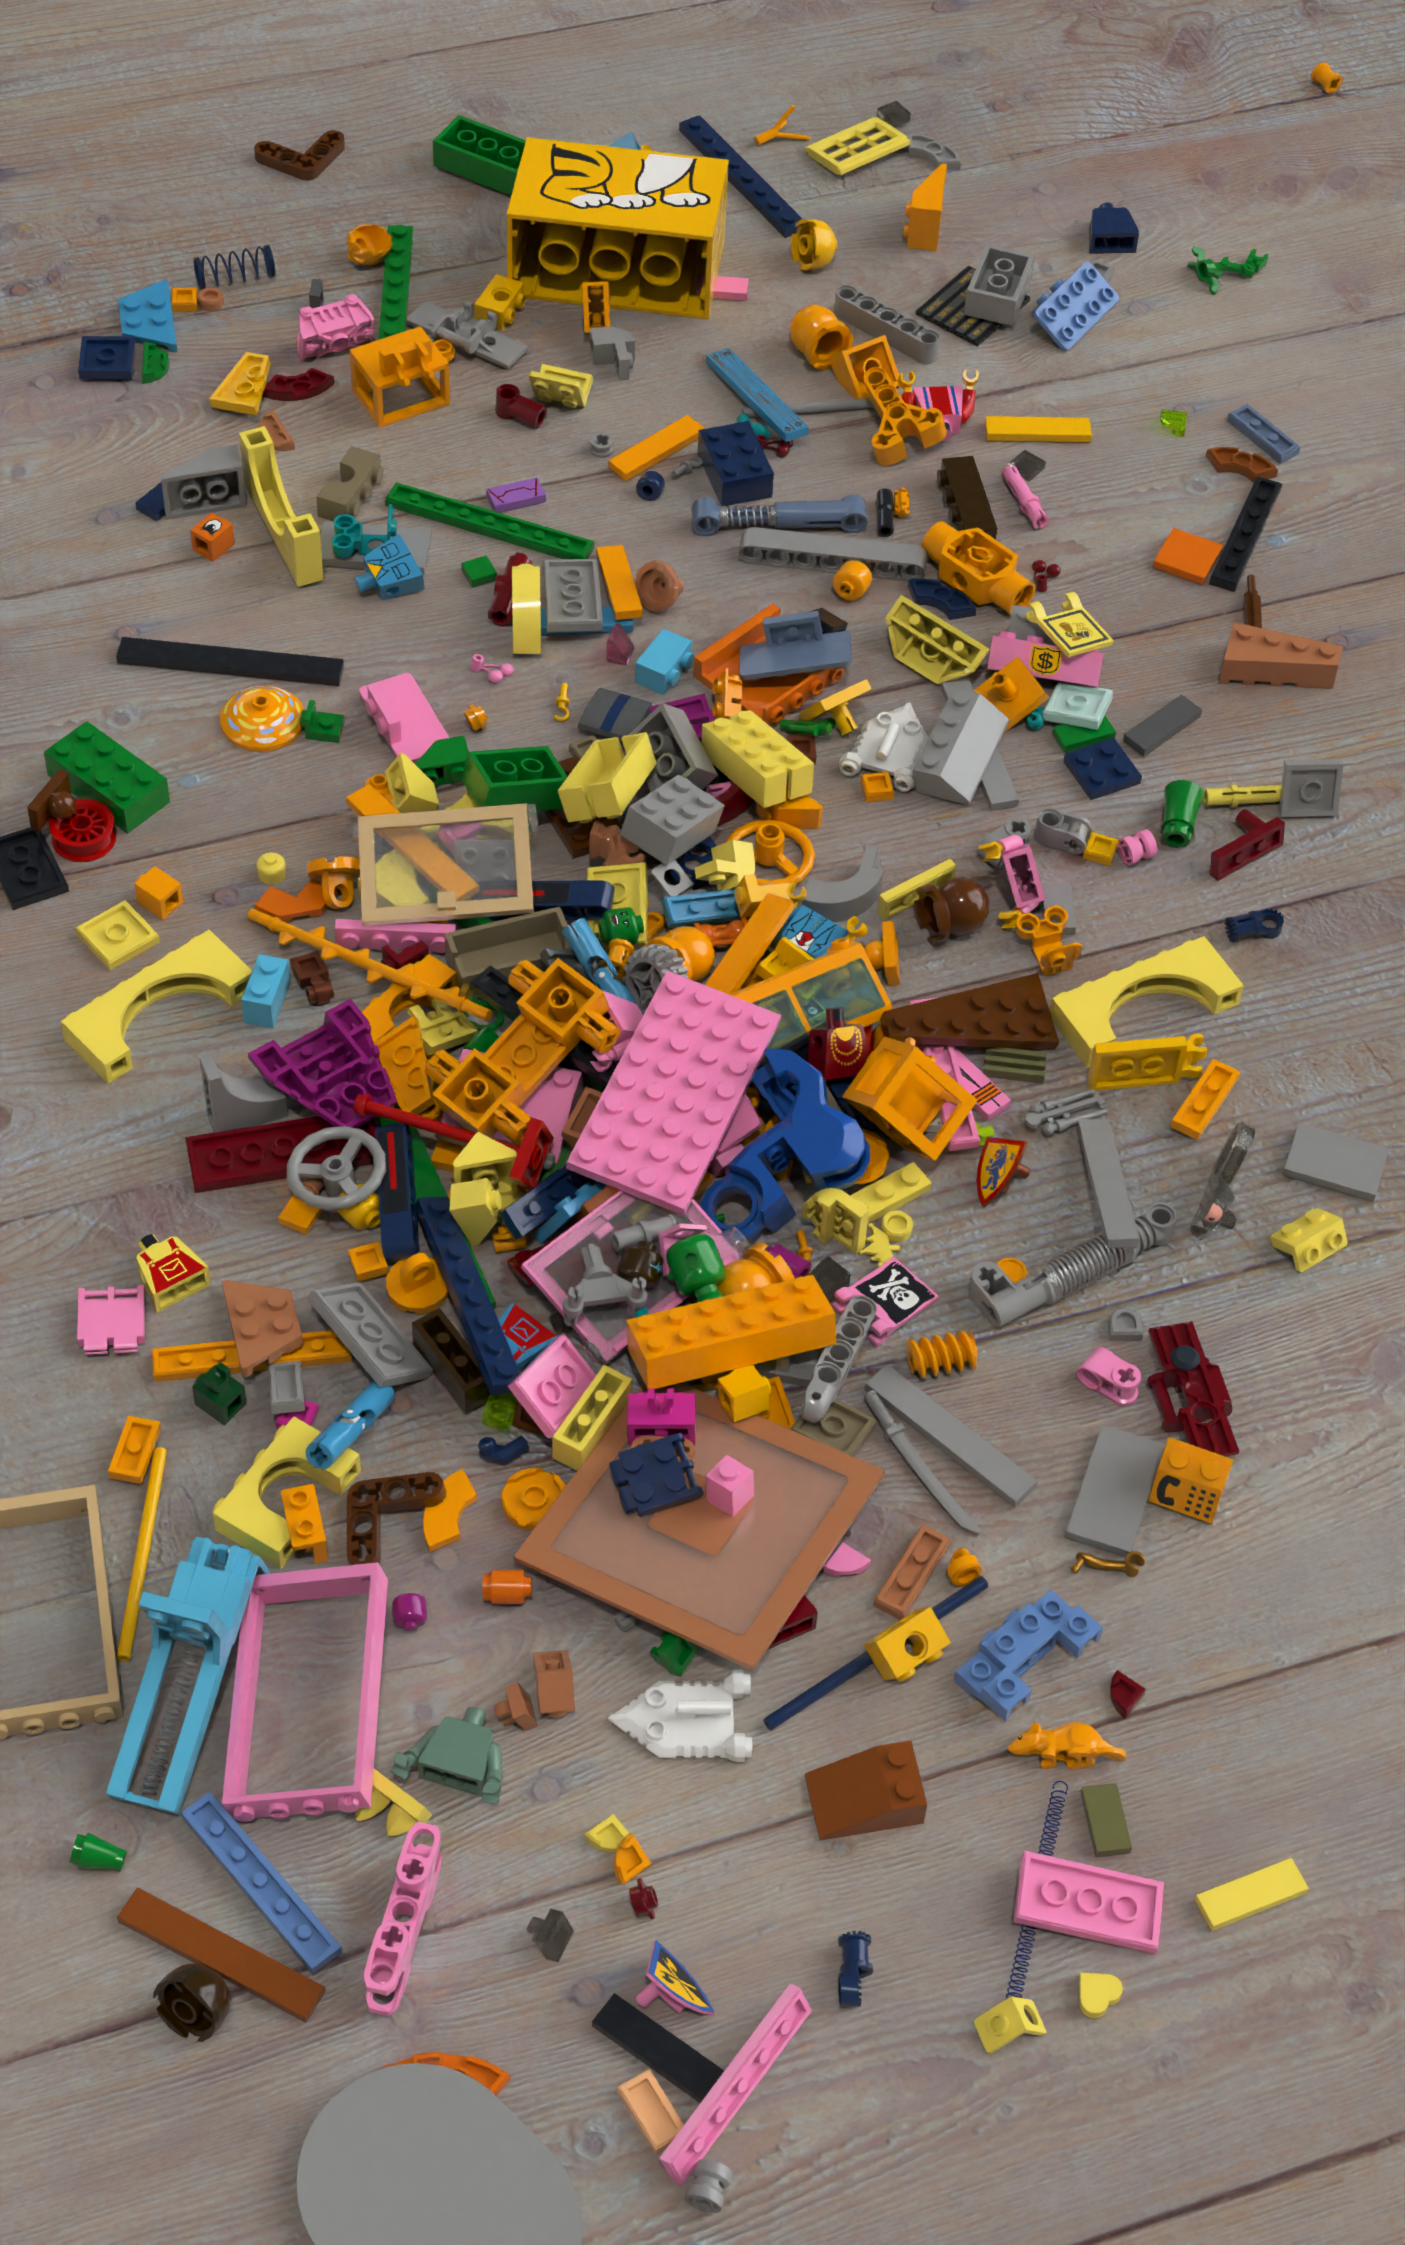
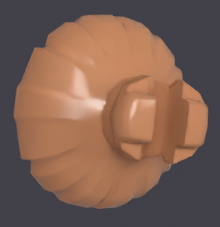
M659 560L645 563L636 574L635 586L641 605L650 612L661 613L668 610L674 605L684 589V583L681 578L678 579L674 569L667 563Z

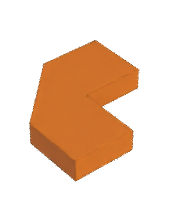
M314 878L307 883L296 897L270 886L255 904L256 910L272 917L277 916L284 922H290L292 918L309 915V918L321 916L329 907L323 899L322 882ZM334 889L335 897L338 896L337 889Z

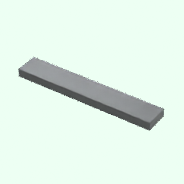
M969 678L943 682L941 686L946 702L953 688L974 692ZM997 747L980 782L991 811L1017 807L1019 804L1018 795Z
M1109 1119L1078 1120L1077 1130L1106 1247L1137 1248L1139 1247L1140 1237Z
M886 1364L866 1382V1391H876L879 1399H881L885 1406L1014 1508L1037 1487V1480L889 1364Z

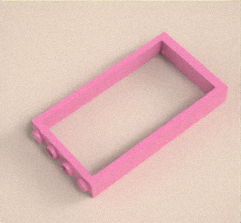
M378 1562L255 1576L240 1624L222 1805L234 1820L249 1822L260 1817L283 1819L289 1815L304 1813L316 1816L323 1814L325 1811L355 1812L358 1808L371 1807L388 1578ZM369 1594L354 1785L246 1795L265 1604Z

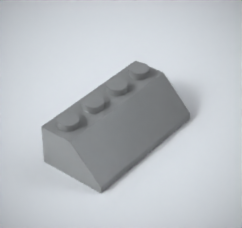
M953 688L914 766L913 775L916 793L970 805L1007 728L1009 718L980 693Z

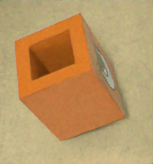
M210 513L190 530L192 550L212 562L235 544L233 524L214 513Z

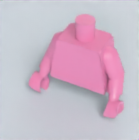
M606 991L603 992L610 1009L603 1017L620 1029V1036L613 1048L605 1054H601L597 1050L592 1052L598 1061H590V1063L598 1072H604L609 1069L613 1063L612 1060L616 1062L621 1059L643 1017L642 1012L635 1003Z

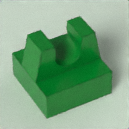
M664 1631L661 1635L663 1642L658 1648L653 1647L650 1654L656 1662L667 1667L670 1674L681 1676L699 1649L696 1644Z

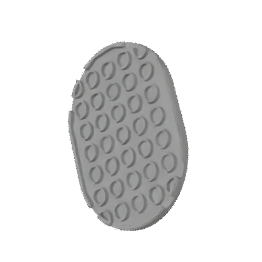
M409 2063L389 2066L370 2072L344 2087L323 2107L311 2125L302 2145L296 2176L297 2198L304 2227L313 2245H582V2216L579 2200L574 2185L561 2162L496 2095L472 2077L457 2070L434 2064Z

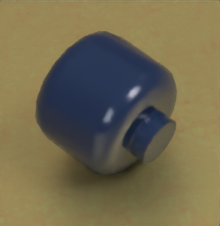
M646 471L641 475L636 484L637 494L647 501H654L659 498L665 488L664 478L656 471Z

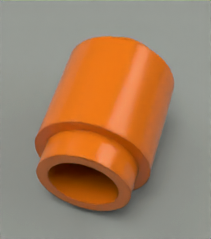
M492 1570L491 1573H483V1601H491V1604H525V1597H532V1577L525 1576V1570Z

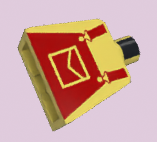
M149 1234L140 1240L139 1248L142 1252L136 1256L138 1274L143 1285H145V1290L156 1313L211 1285L207 1264L178 1237L172 1236L159 1242L155 1235Z

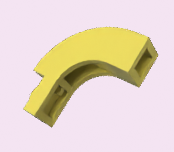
M531 564L512 566L513 654H541L540 566H533Z

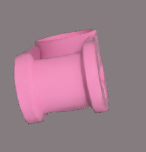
M1104 1347L1095 1348L1076 1371L1077 1377L1083 1385L1097 1391L1117 1405L1129 1406L1136 1402L1138 1398L1137 1386L1141 1381L1139 1369L1117 1357Z

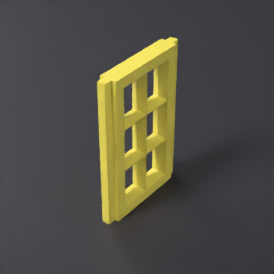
M873 117L806 146L805 152L835 174L842 175L910 145V140L907 139L905 134L880 118ZM874 130L879 131L878 133L873 134L869 137L865 136V134H868ZM886 137L890 139L881 144L876 143ZM856 138L860 140L848 146L845 145V143L852 141ZM866 146L870 147L869 149L863 152H856L857 150L864 148ZM836 147L839 149L830 154L825 153L826 151H829ZM845 155L851 156V157H849V158H847V159H844V160H842V161H840V162H838V161L836 160V159H839V158H841V157H843V156H845Z

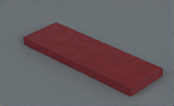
M320 1116L185 1137L194 1192L200 1193L286 1179L287 1162L293 1149L308 1135L324 1128L335 1126ZM374 1118L356 1129L363 1130L375 1138L376 1126ZM349 1139L328 1140L316 1145L304 1156L301 1163L322 1164L328 1157L340 1155ZM363 1145L352 1161L353 1168L373 1164V1156L368 1148Z

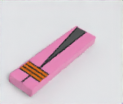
M915 1044L921 1050L920 1044ZM954 1046L965 1088L978 1100L973 1108L986 1121L1011 1106V1099Z

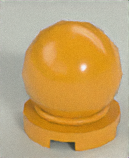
M808 305L798 310L790 322L789 336L794 347L805 354L806 360L817 370L832 368L828 356L848 349L853 345V335L850 333L849 328L843 322L838 321L835 314L824 306Z
M683 926L671 929L664 936L655 937L646 944L668 945L671 950H677V957L684 958L683 966L689 968L687 972L688 979L695 982H701L712 971L716 956L712 941L695 927Z
M757 1242L744 1251L743 1259H738L725 1266V1279L717 1287L726 1296L795 1278L789 1266L780 1255L774 1258L766 1251L769 1245Z

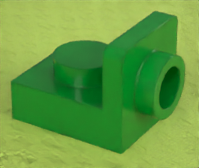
M309 700L307 710H302L300 726L305 727V739L333 743L340 742L345 724L344 715L316 712L315 701Z

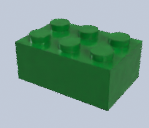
M548 746L471 751L467 753L462 781L478 807L527 803V812L563 809L558 789L567 779V775Z

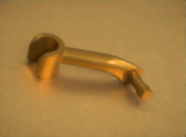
M1131 1551L1126 1555L1125 1561L1101 1559L1079 1552L1076 1554L1077 1561L1071 1567V1572L1074 1574L1078 1573L1082 1564H1086L1094 1569L1121 1570L1127 1576L1135 1577L1138 1575L1139 1569L1131 1563L1143 1566L1145 1557L1141 1552Z

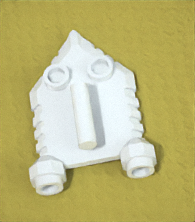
M909 702L894 711L881 712L877 717L864 722L860 731L861 734L858 735L854 748H852L851 752L842 754L839 767L842 774L850 777L860 772L861 767L880 773L889 772V775L894 776L893 782L897 790L907 792L914 788L913 769L928 740V736Z
M732 1670L724 1677V1681H719V1683H713V1681H706V1683H701V1681H694V1683H690V1681H683V1683L658 1681L648 1688L644 1694L641 1693L637 1696L638 1699H633L629 1702L628 1706L625 1705L619 1711L610 1715L608 1720L623 1732H629L631 1738L634 1740L638 1739L637 1742L642 1746L646 1745V1749L659 1758H676V1756H683L684 1758H691V1756L702 1758V1756H707V1758H714V1756H720V1758H727L733 1762H745V1758H752V1737H745V1733H734L733 1699H743L744 1695H750L751 1677L750 1674H744L743 1670Z

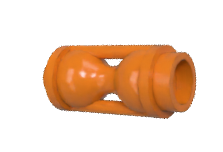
M743 917L740 920L731 921L729 924L713 926L694 923L693 927L701 930L712 941L714 948L715 946L732 945L749 920Z

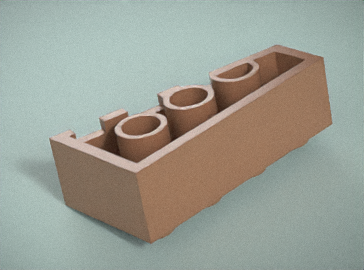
M1234 622L1223 661L1219 684H1229V680L1242 681V685H1254L1255 681L1270 682L1271 686L1295 683L1296 687L1333 689L1343 646Z

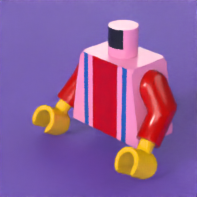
M967 369L964 370L962 381L966 385V389H963V386L913 387V391L911 386L916 379L915 373L913 371L909 372L910 382H907L903 379V373L901 372L897 383L900 388L904 389V393H902L904 402L924 409L937 408L942 412L947 432L946 437L942 441L949 440L952 434H958L960 432V425L965 424L974 412L976 390H973L978 381V370L976 369L974 379H968L966 377Z

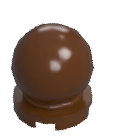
M953 877L941 883L938 888L929 884L919 887L915 891L919 894V899L914 901L916 918L920 929L926 928L929 932L930 937L927 940L933 945L947 941L950 933L955 936L972 933L983 925L989 914V898L984 888L976 881L967 877Z

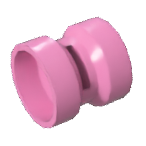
M1148 829L1138 831L1133 837H1122L1117 843L1119 855L1128 866L1138 863L1141 858H1152L1157 855L1158 851L1156 840Z

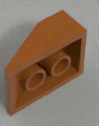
M911 1740L875 1746L805 1773V1781L819 1841L924 1824L927 1801Z

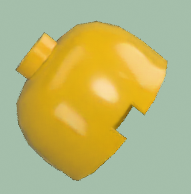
M801 219L795 225V227H798L797 232L791 236L793 261L801 263L802 266L798 267L800 270H818L825 267L831 262L837 250V240L833 230L822 220Z

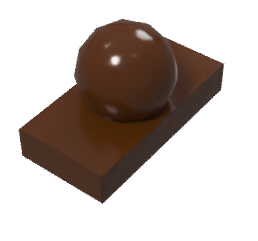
M59 769L28 805L27 810L31 828L40 831L52 816L56 819H67L74 814L76 801L73 795H71L68 772Z

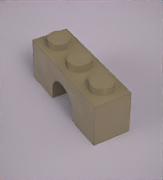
M351 446L340 461L341 482L327 480L316 496L318 517L334 521L337 516L342 514L357 516L362 503L370 497L372 488L383 477L384 469L381 467V456Z

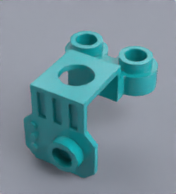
M389 504L387 535L363 534L362 522H355V518L348 514L337 516L334 519V532L336 535L332 538V550L336 556L342 559L348 558L354 552V549H359V555H367L373 551V549L368 547L371 541L377 540L384 544L392 539L393 536L395 537L397 535V520L393 518L392 505Z

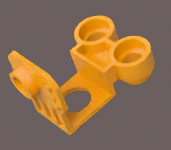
M1057 905L1048 907L1044 913V918L1041 920L1032 913H1023L1017 918L1015 931L1020 938L1032 940V949L1043 976L1071 970L1074 960L1081 955L1082 944L1077 942L1062 945V930L1066 927L1068 913L1063 907ZM1051 920H1057L1059 923H1053ZM1024 927H1028V928H1030L1031 930L1028 931V930H1024L1023 928H1024Z

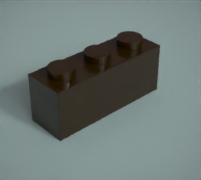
M440 1308L412 1322L414 1347L432 1367L433 1372L465 1414L493 1399V1394L489 1393L473 1350Z

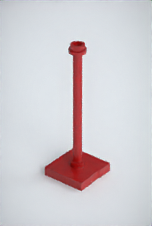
M358 1094L353 1106V1111L361 1117H366L370 1113L467 1144L476 1134L472 1131L374 1102L370 1094ZM531 1117L520 1146L491 1138L516 1151L517 1156L509 1177L517 1184L518 1189L522 1193H526L537 1185L554 1139L542 1120Z

